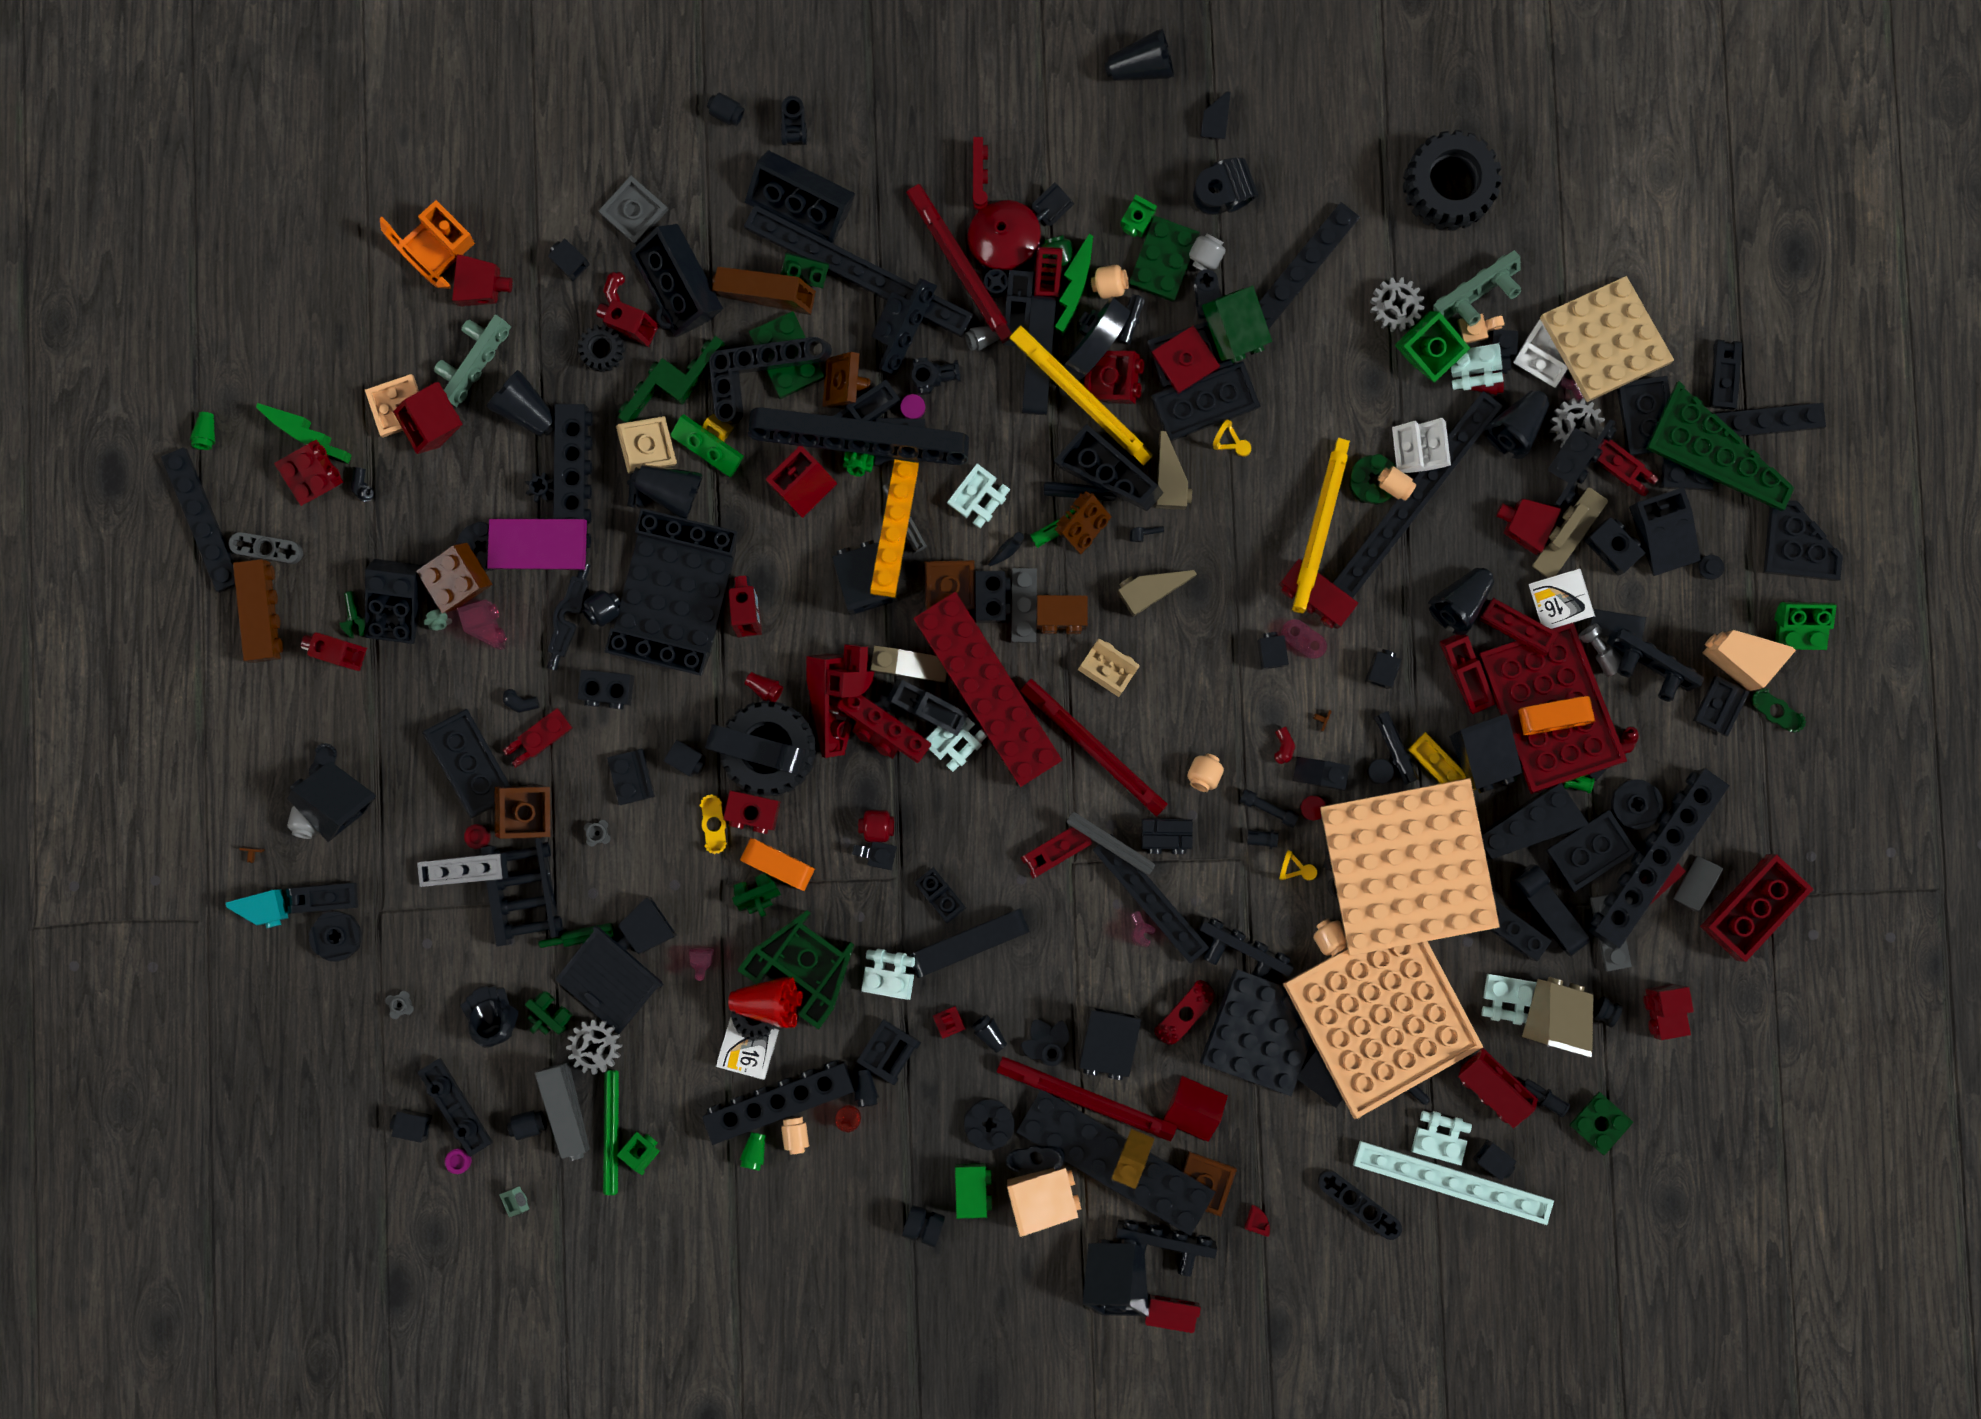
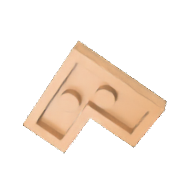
M412 374L365 390L381 437L403 431L393 411L403 400L419 392Z

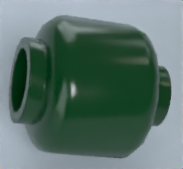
M1063 235L1045 239V244L1041 247L1063 248L1061 272L1066 271L1068 265L1074 259L1071 241L1064 239ZM1043 254V258L1056 259L1057 256L1055 254ZM1043 263L1044 267L1056 266V264Z

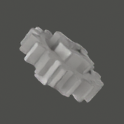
M1402 277L1398 283L1395 282L1394 278H1391L1389 285L1383 281L1380 284L1381 290L1375 289L1373 294L1376 297L1370 300V303L1375 306L1370 310V313H1377L1374 321L1378 322L1381 320L1383 322L1381 328L1384 329L1389 325L1391 332H1394L1396 327H1399V330L1403 332L1406 325L1412 328L1414 326L1413 320L1418 321L1421 318V315L1417 312L1424 310V306L1419 305L1424 300V296H1417V293L1420 291L1419 287L1414 290L1411 288L1413 281L1406 285ZM1388 292L1389 300L1381 303L1383 295ZM1394 301L1402 305L1400 309H1398V306L1392 305ZM1413 307L1411 315L1406 318V309Z
M1575 398L1569 400V405L1563 402L1560 404L1561 409L1557 408L1554 410L1553 413L1557 417L1550 419L1549 422L1555 424V427L1549 431L1550 433L1557 434L1553 439L1554 442L1562 441L1560 448L1563 447L1576 426L1575 422L1580 418L1579 430L1595 440L1598 439V433H1601L1604 427L1600 426V423L1605 421V418H1598L1601 409L1594 411L1592 409L1594 402L1585 405L1584 398L1579 400L1578 403ZM1580 410V413L1574 414L1572 412L1569 413L1568 411Z
M593 1019L590 1026L584 1021L582 1022L583 1029L579 1027L573 1029L576 1036H568V1039L573 1042L571 1045L566 1046V1049L573 1052L568 1058H575L574 1067L582 1065L583 1073L587 1072L589 1068H591L592 1074H597L598 1068L605 1072L607 1071L606 1064L613 1067L615 1065L613 1058L621 1056L616 1052V1049L622 1047V1044L616 1043L620 1034L613 1035L612 1032L615 1027L612 1026L607 1029V1021H602L598 1025L597 1020ZM593 1030H598L604 1033L606 1037L603 1038L601 1036L596 1035V1032ZM584 1035L583 1045L581 1048H578L579 1040ZM592 1042L594 1044L604 1042L596 1050L585 1051V1049L592 1045ZM610 1045L609 1055L605 1059L606 1056L604 1052L606 1050V1047ZM583 1056L592 1058L593 1062L595 1063H590L586 1061L585 1059H583Z

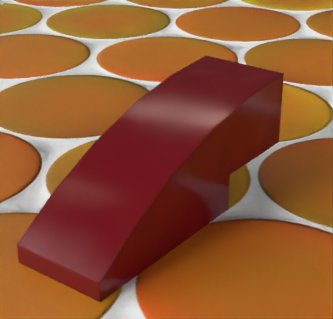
M1456 634L1439 641L1452 675L1470 712L1474 714L1495 705L1481 663L1474 654L1469 637L1466 634Z

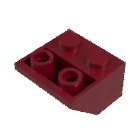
M439 382L433 383L406 398L393 411L416 454L440 448L463 425Z
M799 446L765 479L802 518L837 485V482L803 446Z

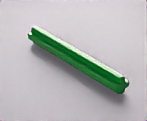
M607 1070L604 1073L603 1193L608 1196L618 1193L619 1072L617 1070Z

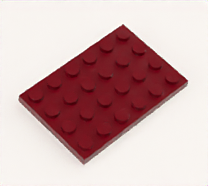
M1574 623L1552 629L1559 633L1546 656L1518 641L1479 653L1478 655L1501 716L1508 714L1522 772L1531 794L1627 762ZM1578 697H1590L1595 722L1538 734L1523 735L1518 713L1519 709Z

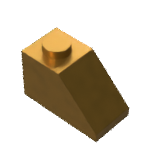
M1131 1128L1112 1179L1136 1189L1155 1138Z

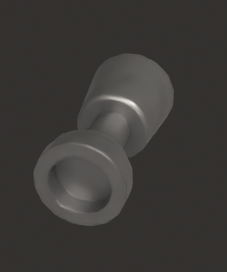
M1595 623L1584 629L1579 634V638L1584 643H1592L1598 652L1596 659L1605 676L1609 677L1617 673L1623 657L1612 646H1605L1599 637L1601 628L1598 623Z

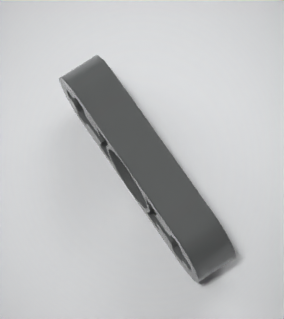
M242 532L233 534L229 540L231 551L241 556L287 564H296L303 556L302 547L289 540ZM243 539L247 543L254 544L253 549L250 547H242L240 549L237 546V542H241ZM268 541L272 544V551L268 555H263L260 552V546ZM292 546V549L296 551L295 555H291L289 559L288 555L279 553V548L290 550Z

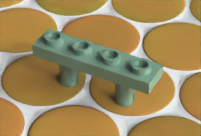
M1515 250L1508 255L1501 256L1489 268L1480 270L1474 278L1468 282L1461 283L1456 290L1447 296L1440 297L1434 304V311L1440 312L1446 320L1458 313L1470 327L1474 326L1480 321L1481 315L1471 305L1472 302L1496 286H1499L1510 299H1514L1520 294L1521 287L1511 278V276L1521 270L1520 256Z
M496 314L486 329L471 320H467L463 324L462 332L477 342L458 370L443 360H440L434 368L435 373L449 381L444 391L450 403L455 407L466 399L468 390L480 378L487 362L493 359L497 347L508 337L511 326Z

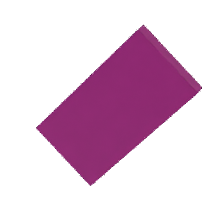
M489 519L487 568L585 570L587 520Z

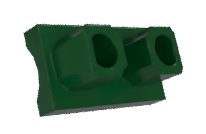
M785 253L780 275L799 277L808 285L823 289L829 264Z
M767 873L760 874L755 878L758 888L749 890L746 882H740L733 886L735 897H732V900L739 911L748 909L749 914L758 911L761 917L766 916L765 908L773 905L771 899L781 895L779 888Z
M543 991L536 998L529 999L525 1004L540 1018L538 1019L533 1014L527 1018L533 1024V1027L530 1029L532 1034L540 1030L546 1036L550 1032V1029L544 1025L546 1023L559 1035L568 1028L566 1024L573 1014L563 1006L555 1014L551 1013L547 1008L555 998L547 991Z

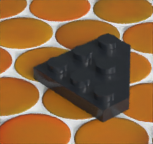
M1789 500L1784 511H1779L1770 506L1763 573L1839 581L1841 580L1843 555L1837 548L1831 545L1826 539L1825 533L1815 521L1808 517L1804 512L1803 506L1798 501Z

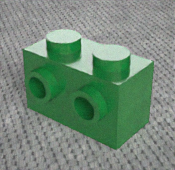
M986 1163L956 1164L957 1219L987 1218V1211H992L991 1195H986V1185H991V1170H986Z

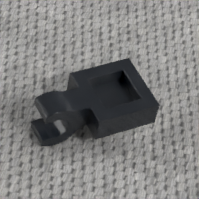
M1493 329L1491 344L1499 343L1502 359V370L1497 371L1507 374L1511 368L1510 357L1517 356L1518 331Z
M872 842L871 848L854 845L852 855L869 858L868 866L892 871L897 846L880 842Z

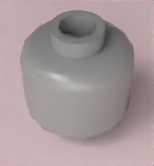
M1207 233L1205 236H1198L1189 252V257L1194 260L1193 266L1200 270L1207 268L1211 270L1216 269L1225 254V248L1222 246L1224 242Z
M293 806L288 820V828L292 831V835L303 839H311L312 836L319 834L309 821Z

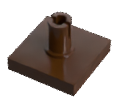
M848 352L830 357L826 361L822 407L834 408L856 403L857 391L867 392L869 390L870 379L858 376L860 353Z

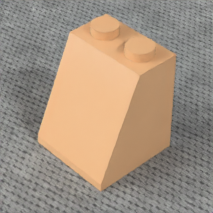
M1731 630L1725 633L1721 632L1718 635H1712L1705 643L1707 648L1703 651V654L1745 690L1753 691L1765 688L1796 650L1791 646Z
M1062 1165L1057 1170L1050 1168L1007 1179V1188L1020 1237L1078 1218L1077 1210H1081L1078 1194L1074 1196L1072 1194L1071 1186L1075 1185L1072 1170L1066 1171L1065 1165Z

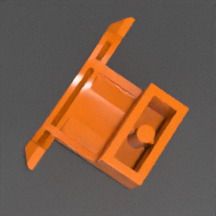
M437 200L418 216L421 224L403 240L381 216V231L403 257L432 285L437 288L449 289L451 285L442 276H439L456 261L457 254L463 255L475 244L471 234Z

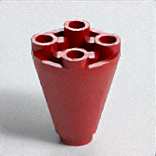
M784 977L732 991L729 995L728 1005L730 1011H735L736 1014L781 1028H795L797 1025V1008L801 1006L803 996L801 991H797L794 978Z

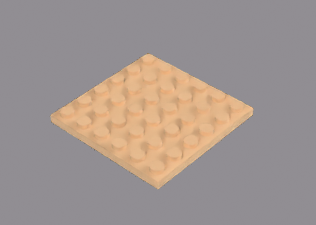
M1470 778L1320 807L1350 956L1500 927Z
M1428 941L1352 956L1349 955L1347 948L1283 983L1354 1119L1363 1116L1483 1048Z

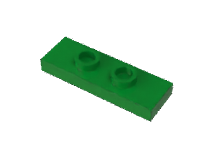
M685 414L680 416L670 435L729 477L734 475L744 455Z

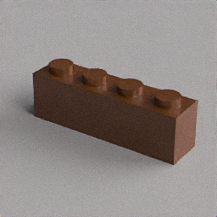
M263 559L233 563L243 660L250 663L281 659L280 653L283 652L282 640L278 638L280 618L275 610L278 597L272 580L275 579L274 567L270 565V562Z

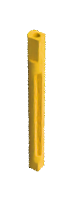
M1021 325L1009 338L1131 456H1134L1143 466L1152 458L1153 454L1143 446V443Z
M1342 438L1337 439L1334 451L1330 455L1298 576V588L1292 610L1297 613H1304L1307 608L1311 588L1314 587L1345 470L1350 441Z

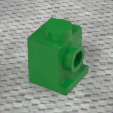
M1135 195L1121 220L1120 226L1123 227V231L1132 237L1137 235L1142 238L1156 213L1157 206ZM1137 213L1141 215L1142 218L1140 220H1137L1133 217V215Z
M636 1132L617 1156L634 1171L643 1175L645 1173L644 1170L660 1150L655 1147L658 1142L646 1133L643 1137ZM643 1149H646V1151L640 1157V1152Z

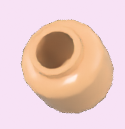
M1119 265L1097 268L1095 277L1091 278L1093 292H1098L1102 299L1111 298V296H1122L1125 289H1128L1129 286L1126 270H1122Z
M1215 755L1197 756L1188 771L1187 777L1193 788L1202 792H1208V790H1213L1218 786L1224 768L1219 763V758Z
M1326 919L1316 926L1318 930L1313 938L1324 955L1335 956L1347 949L1344 927L1340 921L1331 922L1330 919Z

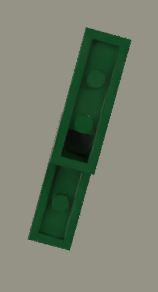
M717 336L712 340H707L701 349L703 353L698 360L693 359L686 370L688 373L686 375L663 358L659 362H654L648 371L650 375L644 382H639L633 392L635 395L630 402L625 401L619 409L620 415L618 418L623 423L634 422L658 389H661L683 405L710 369L709 359L711 355L716 351L725 349L724 342Z

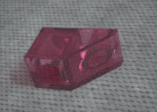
M485 599L457 608L465 633L499 650L505 649L503 642H506V635L503 628L498 627L496 619L499 618V613L495 604H491L490 601Z

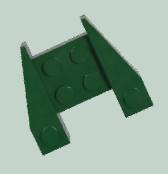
M807 910L755 947L737 971L755 984L761 983L773 966L787 976L794 978L795 982L813 994L798 1015L819 1030L835 1008L855 944L850 942L843 953L804 925L811 915Z

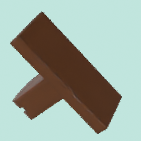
M1329 710L1326 718L1314 714L1315 717L1313 719L1324 723L1321 732H1324L1332 712L1331 710Z
M239 847V850L248 851V863H254L255 852L264 851L262 848Z

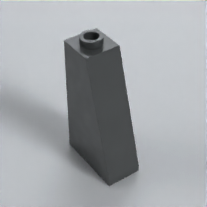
M569 1062L546 1067L535 1072L561 1159L569 1157V1161L583 1158L584 1153L590 1150Z

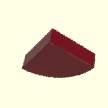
M1252 1204L1244 1228L1269 1237L1270 1226L1265 1213L1259 1207Z

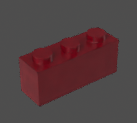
M1298 559L1278 584L1282 587L1281 592L1290 599L1296 596L1297 580L1302 565L1301 559ZM1317 573L1314 587L1311 588L1306 611L1311 614L1313 612L1317 613L1322 617L1320 621L1331 629L1333 627L1338 629L1358 605V602Z
M1484 1048L1462 1065L1458 1077L1463 1085L1472 1089L1479 1096L1482 1103L1490 1106L1504 1123H1508L1512 1128H1515L1535 1111L1538 1099Z

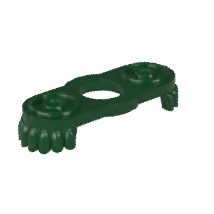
M1759 689L1752 695V705L1763 713L1768 721L1777 723L1792 733L1800 732L1806 726L1803 714L1796 713L1789 708L1784 700L1775 698L1769 693V689ZM1773 704L1782 706L1783 714L1780 718H1775L1771 715L1770 708Z

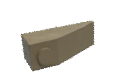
M1161 431L1159 435L1157 485L1163 491V495L1156 501V508L1185 510L1187 503L1192 502V489L1188 488V480L1166 431Z
M1195 570L1139 576L1136 579H1133L1131 576L1119 584L1121 588L1117 593L1134 617L1193 579L1197 574Z
M874 646L871 671H874V673L946 682L947 672L937 656Z

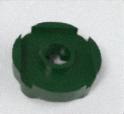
M1380 454L1363 457L1351 470L1349 487L1352 494L1359 501L1373 505L1388 501L1392 495L1381 489L1379 485H1370L1368 483L1370 480L1369 474L1379 476L1384 468L1390 469L1392 466L1395 468L1396 466L1392 461Z

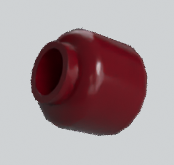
M867 810L864 813L863 819L858 820V833H863L864 839L867 842H887L890 836H894V816H890L887 810Z

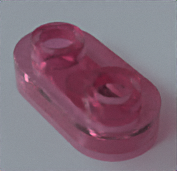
M1296 619L1289 620L1283 625L1281 635H1285V642L1310 659H1317L1325 654L1327 650L1326 640L1309 626ZM1292 627H1296L1299 630L1297 636H1293L1290 633ZM1312 642L1319 644L1318 650L1311 649L1310 645Z

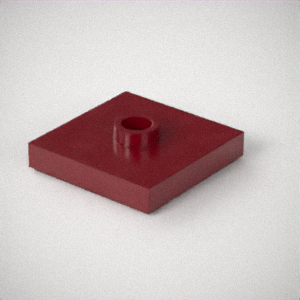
M1194 325L1152 351V355L1178 394L1220 368L1219 363Z

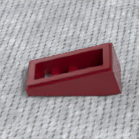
M1038 247L1033 288L1034 295L1059 297L1063 248ZM1043 254L1057 255L1056 259L1043 258ZM1042 263L1056 264V266L1042 267ZM1041 272H1054V276L1041 275ZM1040 281H1053V284L1040 283Z

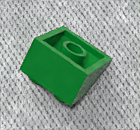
M1430 311L1395 344V347L1407 361L1432 382H1436L1471 349L1440 312Z

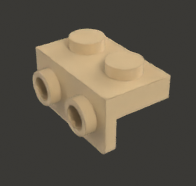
M1098 639L1078 670L1119 697L1140 665L1130 656L1116 650L1110 643Z

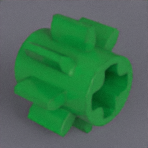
M846 452L843 467H847L848 473L853 476H863L865 471L871 473L874 456Z

